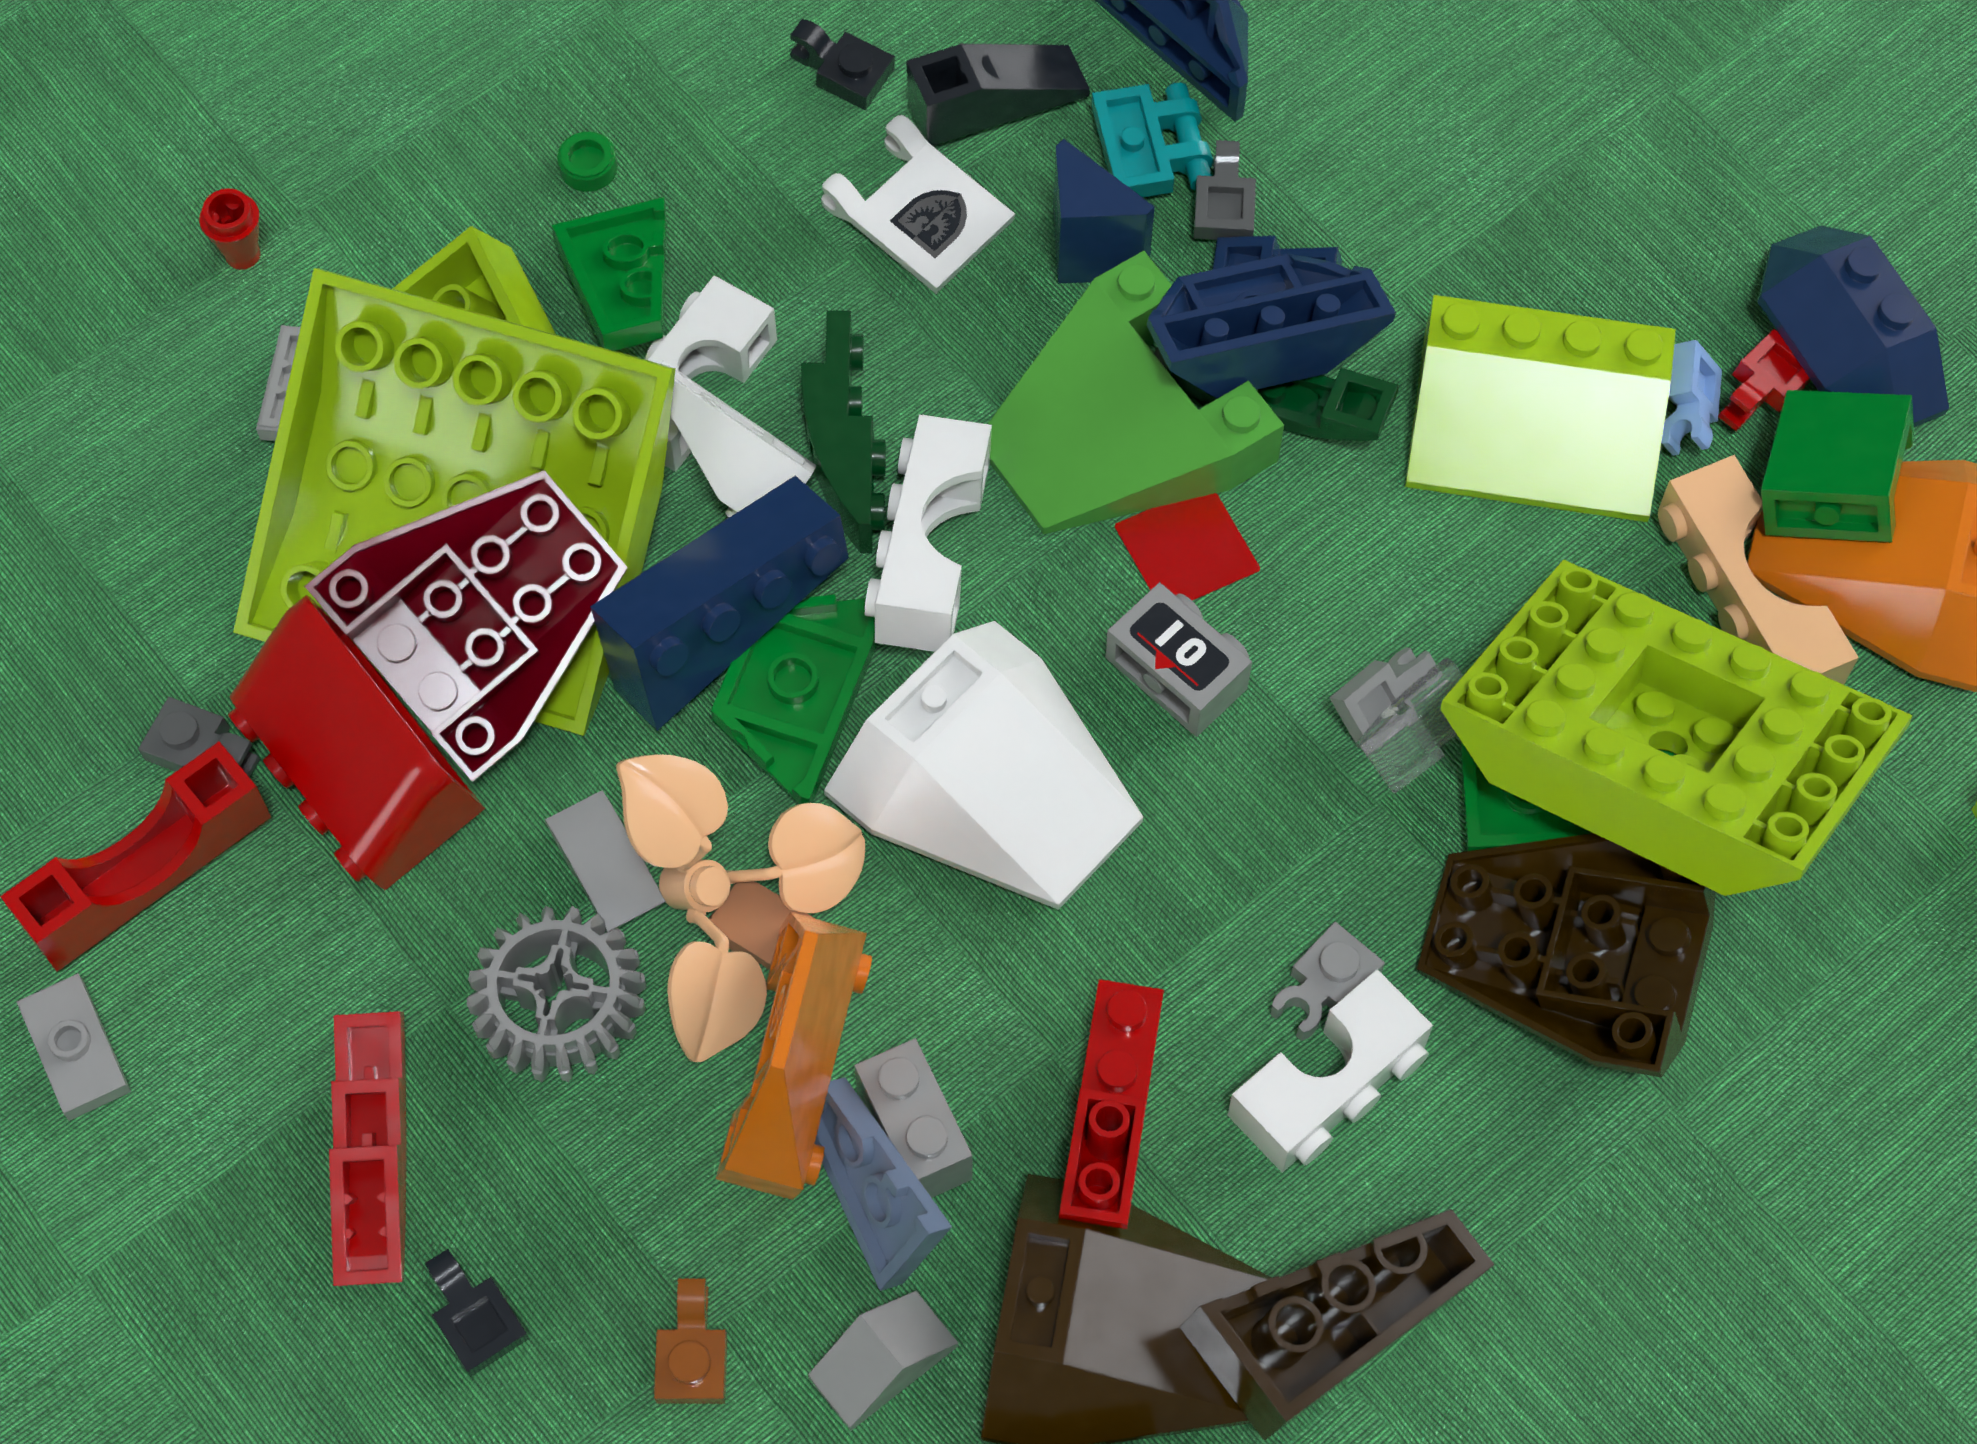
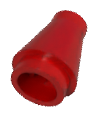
M226 188L213 192L204 201L200 212L199 223L202 231L225 256L226 262L232 268L244 270L253 267L259 261L261 255L258 245L259 209L252 198L236 189Z

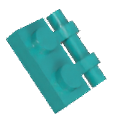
M1177 82L1169 85L1165 90L1167 100L1160 102L1153 101L1149 84L1092 93L1091 107L1108 172L1141 197L1172 193L1174 187L1173 172L1181 171L1183 174L1188 175L1191 189L1196 191L1197 175L1211 176L1210 168L1214 161L1209 144L1202 141L1198 125L1202 121L1199 106L1195 99L1190 98L1185 83ZM1169 128L1171 131L1176 132L1179 143L1165 145L1161 130Z

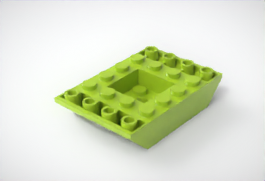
M1564 559L1443 698L1440 709L1490 784L1723 896L1800 880L1906 731L1913 716L1879 699L1870 697L1821 673L1805 668L1758 645L1749 643L1700 619L1691 617ZM1657 749L1669 750L1677 755L1670 756Z

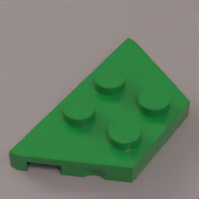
M835 594L814 596L799 602L730 664L711 708L713 722L798 804L814 802L878 644L875 643V617L865 616L866 598L836 601Z

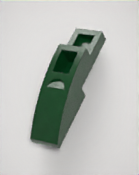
M827 310L825 363L801 362L802 399L808 448L812 463L816 465L814 471L827 504L840 514L844 533L860 553H873V530H885V493H874V476H886V439H874L873 416H863L862 386H852V371H863L864 335L852 334L851 311Z

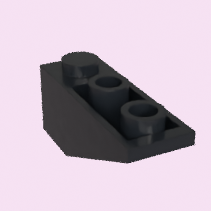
M958 44L906 61L908 104L922 135L932 146L1090 96V88L1069 45Z

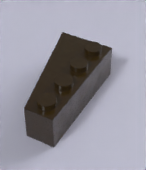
M1450 1209L1377 1237L1370 1243L1344 1253L1338 1252L1317 1260L1313 1265L1255 1284L1246 1291L1225 1299L1221 1297L1203 1304L1191 1314L1180 1328L1265 1441L1468 1288L1495 1264L1454 1211Z

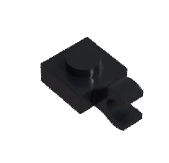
M801 19L790 35V39L797 43L790 52V57L802 65L818 70L816 72V86L865 111L894 71V55L846 31L836 44L820 26L809 20Z
M449 1249L424 1263L449 1303L432 1314V1317L470 1377L529 1340L523 1326L491 1277L473 1288Z

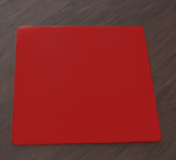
M1217 493L1150 508L1115 524L1116 531L1150 591L1160 582L1174 595L1183 594L1193 601L1260 571L1259 564Z

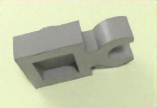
M1335 921L1293 965L1291 976L1301 983V986H1289L1281 990L1274 998L1270 1015L1277 1019L1288 1007L1296 1006L1303 1009L1307 1018L1299 1025L1296 1037L1301 1041L1306 1040L1318 1029L1322 1008L1325 1005L1331 1009L1376 969L1382 973L1385 962Z

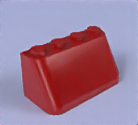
M307 594L284 613L229 697L236 708L228 713V716L251 743L260 738L270 752L263 759L264 764L285 788L288 789L295 784L305 798L298 805V808L321 835L330 830L340 843L341 847L333 853L351 877L360 882L367 876L375 884L386 890L481 813L485 807L364 653L340 629L328 613Z

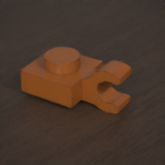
M678 1279V1329L657 1330L654 1399L657 1404H725L728 1335L726 1330H707L709 1287L706 1286V1279Z

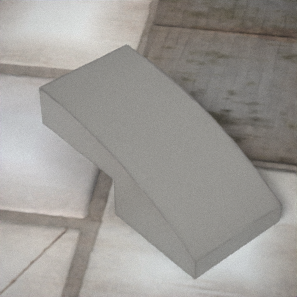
M603 790L544 820L573 876L577 877L595 913L604 918L606 933L666 902L644 860L632 847L623 823Z

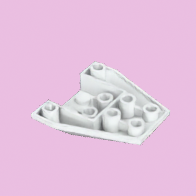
M996 621L952 634L866 719L824 789L826 797L872 835L1057 910L1067 902L1143 822V815L1042 658Z

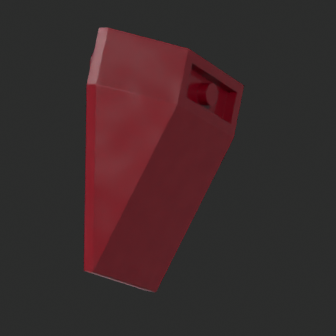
M543 470L357 543L304 587L340 629L353 640L431 731V735L468 778L474 782L523 741L595 623L590 606L615 591L628 567L546 471Z

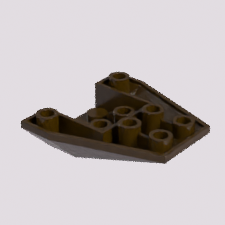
M1594 833L1451 853L1448 855L1417 970L1420 975L1594 1066L1662 1078L1685 1045L1713 929L1716 892Z
M1028 1174L1017 1219L995 1342L981 1441L998 1444H1112L1250 1424L1251 1422L1181 1330L1180 1326L1199 1306L1221 1297L1225 1299L1246 1291L1253 1285L1272 1277L1132 1204L1127 1229L1060 1219L1059 1212L1065 1180Z

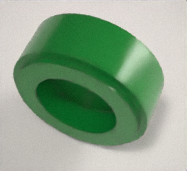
M596 132L576 133L568 137L558 150L557 160L560 175L563 181L575 190L583 192L600 190L611 183L617 173L618 164L615 148L612 142L602 134Z

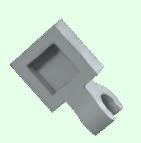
M1406 647L1396 653L1388 663L1377 660L1371 662L1334 693L1330 700L1357 747L1373 751L1416 714L1409 697L1433 681L1440 671L1428 651H1424L1416 658L1411 648Z

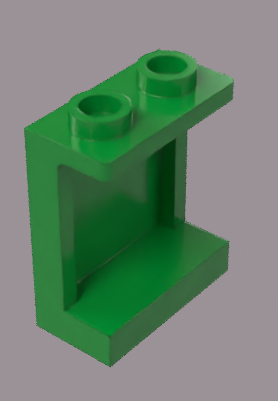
M1787 390L1761 488L1765 535L1892 542L1896 527L1894 496L1905 449H1910L1914 441L1912 395Z

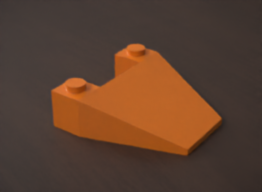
M793 912L788 914L781 925L766 981V989L776 992L751 1091L732 1114L716 1180L791 1200L803 1191L805 1183L815 1185L825 1151V1146L815 1144L851 995L852 992L862 994L870 972L872 956L862 953L867 933Z

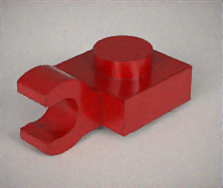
M1775 329L1738 364L1732 375L1742 384L1729 398L1731 402L1720 412L1718 417L1737 432L1753 416L1764 401L1777 412H1780L1787 390L1801 391L1811 381L1779 332Z

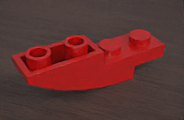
M1102 979L1098 981L1059 1212L1060 1219L1127 1229L1164 989Z

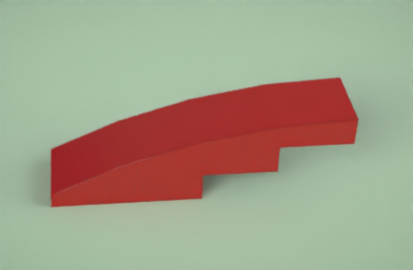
M404 1012L333 1015L336 1081H331L333 1149H329L333 1286L404 1282L407 1160Z

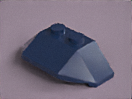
M1095 0L1234 122H1237L1244 116L1248 85V14L1244 11L1238 0Z
M1820 225L1771 245L1757 302L1818 391L1912 395L1914 427L1944 416L1947 413L1949 403L1937 328L1872 236Z
M1284 254L1178 277L1163 296L1158 307L1149 315L1147 327L1171 372L1213 397L1219 398L1247 381L1255 389H1261L1327 374L1391 324L1395 319L1396 312L1372 269L1354 266L1350 270L1326 260Z

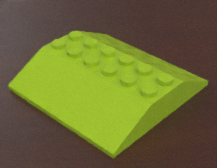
M314 268L233 632L266 642L284 613L306 594L322 608L304 586L353 545L543 470L546 471L628 567L616 589L620 588L642 573L663 486L676 368L320 268ZM595 623L535 722L582 736L586 734L609 675L608 665Z

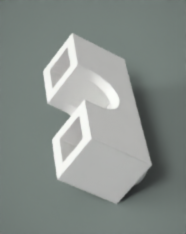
M714 275L700 293L696 291L687 298L681 309L678 322L667 336L663 335V338L654 340L646 354L645 360L659 364L664 361L689 379L704 372L718 371L745 383L777 341L774 308ZM670 415L665 466L676 472L689 456L691 450Z
M1376 969L1329 1010L1323 1033L1334 1043L1344 1057L1346 1066L1341 1071L1327 1077L1310 1076L1298 1070L1280 1052L1232 1094L1227 1116L1282 1173L1297 1159L1303 1165H1307L1317 1158L1331 1143L1333 1137L1329 1131L1345 1117L1352 1123L1361 1119L1381 1098V1094L1377 1091L1379 1087L1393 1075L1400 1081L1406 1079L1426 1060L1429 1053L1425 1050V1046L1433 1025Z

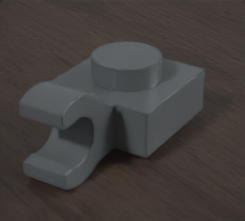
M1216 140L1213 176L1197 175L1193 239L1217 240L1218 237L1253 236L1256 178L1238 177L1240 141Z
M169 696L138 748L144 760L174 772L218 741L221 742L249 778L260 760L258 755L248 752L252 746L250 741L238 735L228 733L230 727L223 716Z

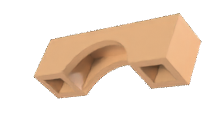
M1732 455L1670 480L1658 508V519L1661 529L1671 542L1678 543L1688 560V570L1694 585L1701 592H1707L1718 610V620L1721 629L1844 685L1859 657L1828 606H1806L1783 600L1762 586L1748 566L1744 552V541L1752 534L1763 506L1761 497L1736 456Z

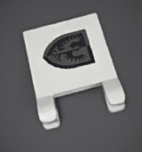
M898 115L885 127V131L889 135L885 138L884 144L891 154L907 161V163L866 201L846 177L840 173H835L822 185V190L825 194L821 198V203L832 215L854 225L937 294L1014 221L1015 213L929 144L912 121L904 115Z

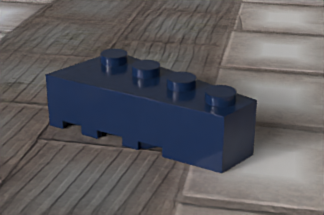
M795 475L591 605L590 608L614 689L658 731L729 667L734 660L740 657L849 558L840 514Z

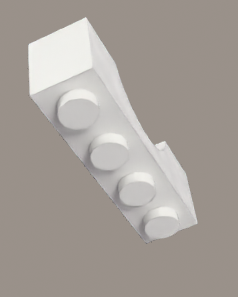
M919 414L914 439L903 438L899 455L898 474L905 475L903 485L893 483L891 487L887 520L894 521L892 532L882 530L880 533L876 567L883 568L881 580L870 578L865 601V616L875 617V643L935 652L954 634L960 606L962 566L940 554L930 544L927 536L935 527L949 518L980 511L990 466L992 425Z

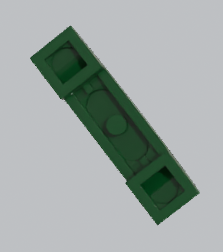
M1158 347L1156 348L1154 355L1186 394L1207 404L1218 399L1171 372ZM1341 368L1336 379L1318 375L1256 390L1284 424V431L1325 439L1373 441L1378 440L1398 394L1399 385Z

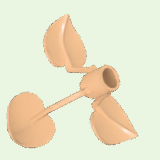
M656 754L633 757L616 764L622 790L623 819L630 843L645 862L656 867H664L659 879V890L666 903L674 909L687 910V921L697 924L715 944L713 946L706 942L694 941L684 945L676 955L668 977V1003L676 1038L689 1061L703 1062L745 1037L757 1025L763 1014L767 996L766 981L756 959L745 952H728L729 940L727 936L706 916V912L714 911L723 905L733 883L765 881L779 878L781 900L789 910L801 913L826 911L841 902L856 884L865 860V839L862 835V830L834 808L821 803L797 804L780 814L771 829L768 848L776 866L736 871L725 870L716 861L702 859L712 849V843L707 835L715 832L722 826L728 812L725 791L714 773L696 761L674 755Z

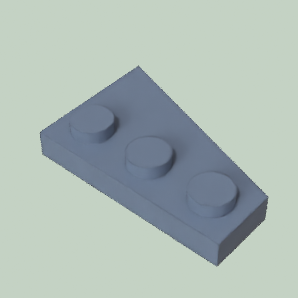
M845 1077L832 1080L827 1091L815 1144L825 1146L822 1164L877 1286L882 1291L902 1285L952 1226Z

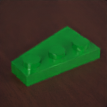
M665 197L552 225L556 249L602 348L615 351L663 338L667 218Z

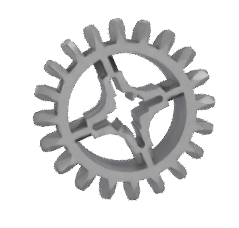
M545 905L541 913L542 922L531 925L529 918L519 913L516 918L519 928L517 933L512 935L507 930L497 927L494 937L499 950L480 947L477 956L480 964L485 969L470 971L468 981L471 988L477 992L468 996L466 1002L470 1014L478 1016L472 1024L477 1037L481 1039L489 1038L486 1048L492 1058L498 1059L508 1054V1068L515 1074L521 1072L531 1062L534 1079L540 1082L547 1077L551 1066L557 1067L561 1080L569 1082L573 1075L571 1065L583 1062L585 1070L589 1074L595 1075V1072L598 1070L595 1059L596 1054L602 1052L608 1058L617 1060L620 1055V1049L614 1037L634 1040L637 1031L635 1024L629 1018L643 1016L645 1013L644 1000L637 994L645 991L647 986L644 974L635 971L638 965H640L638 953L633 948L623 949L626 939L620 929L616 928L605 933L606 924L604 918L599 916L598 913L582 925L580 911L573 905L566 912L563 920H556L553 909ZM576 954L598 964L610 978L609 987L597 986L593 978L578 975L575 962ZM548 955L542 964L533 968H524L534 960ZM564 978L567 990L558 992L556 1000H552L550 1008L546 996H555L558 987L562 986ZM506 1000L519 1001L521 1008L536 1012L537 1034L519 1027L506 1015ZM579 1019H591L584 1026L565 1033L567 1027Z

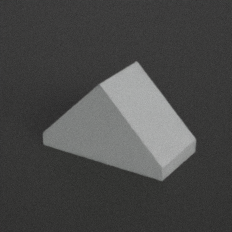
M914 1291L860 1314L808 1374V1378L847 1428L852 1431L956 1349L958 1342L918 1292Z

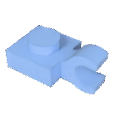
M1697 340L1674 344L1669 398L1674 405H1677V408L1665 420L1661 442L1673 456L1679 455L1681 449L1680 442L1689 432H1691V439L1701 450L1709 449L1713 439L1710 423L1718 421L1722 369Z

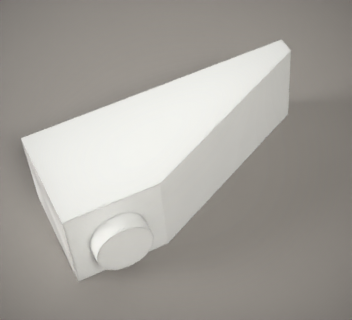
M662 361V362L660 363V364H663V365H666V366H670L669 364H667V363L664 362V361ZM675 370L671 417L716 496L721 502L729 506L725 512L728 517L739 512L795 475L806 484L816 467L814 463Z

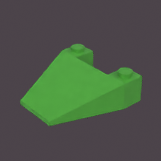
M1145 251L1138 253L1093 279L988 423L992 425L990 464L1043 535L1201 496L1226 492L1277 463L1279 460L1284 424L1249 381L1198 410L1148 347L1155 343L1147 327L1148 317L1158 307L1163 296L1172 285Z

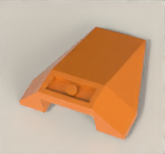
M1966 460L1902 461L1894 496L1896 527L1892 542L1765 535L1762 509L1754 528L1747 558L1751 572L1762 586L1791 603L1806 606H1828L1846 636L1916 677L1977 693V463Z

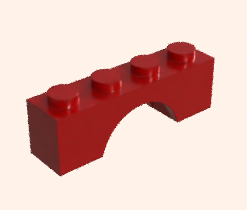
M218 741L165 779L162 794L153 810L123 839L87 857L78 859L55 857L0 897L23 930L55 971L58 972L271 818V815L257 786L221 742Z

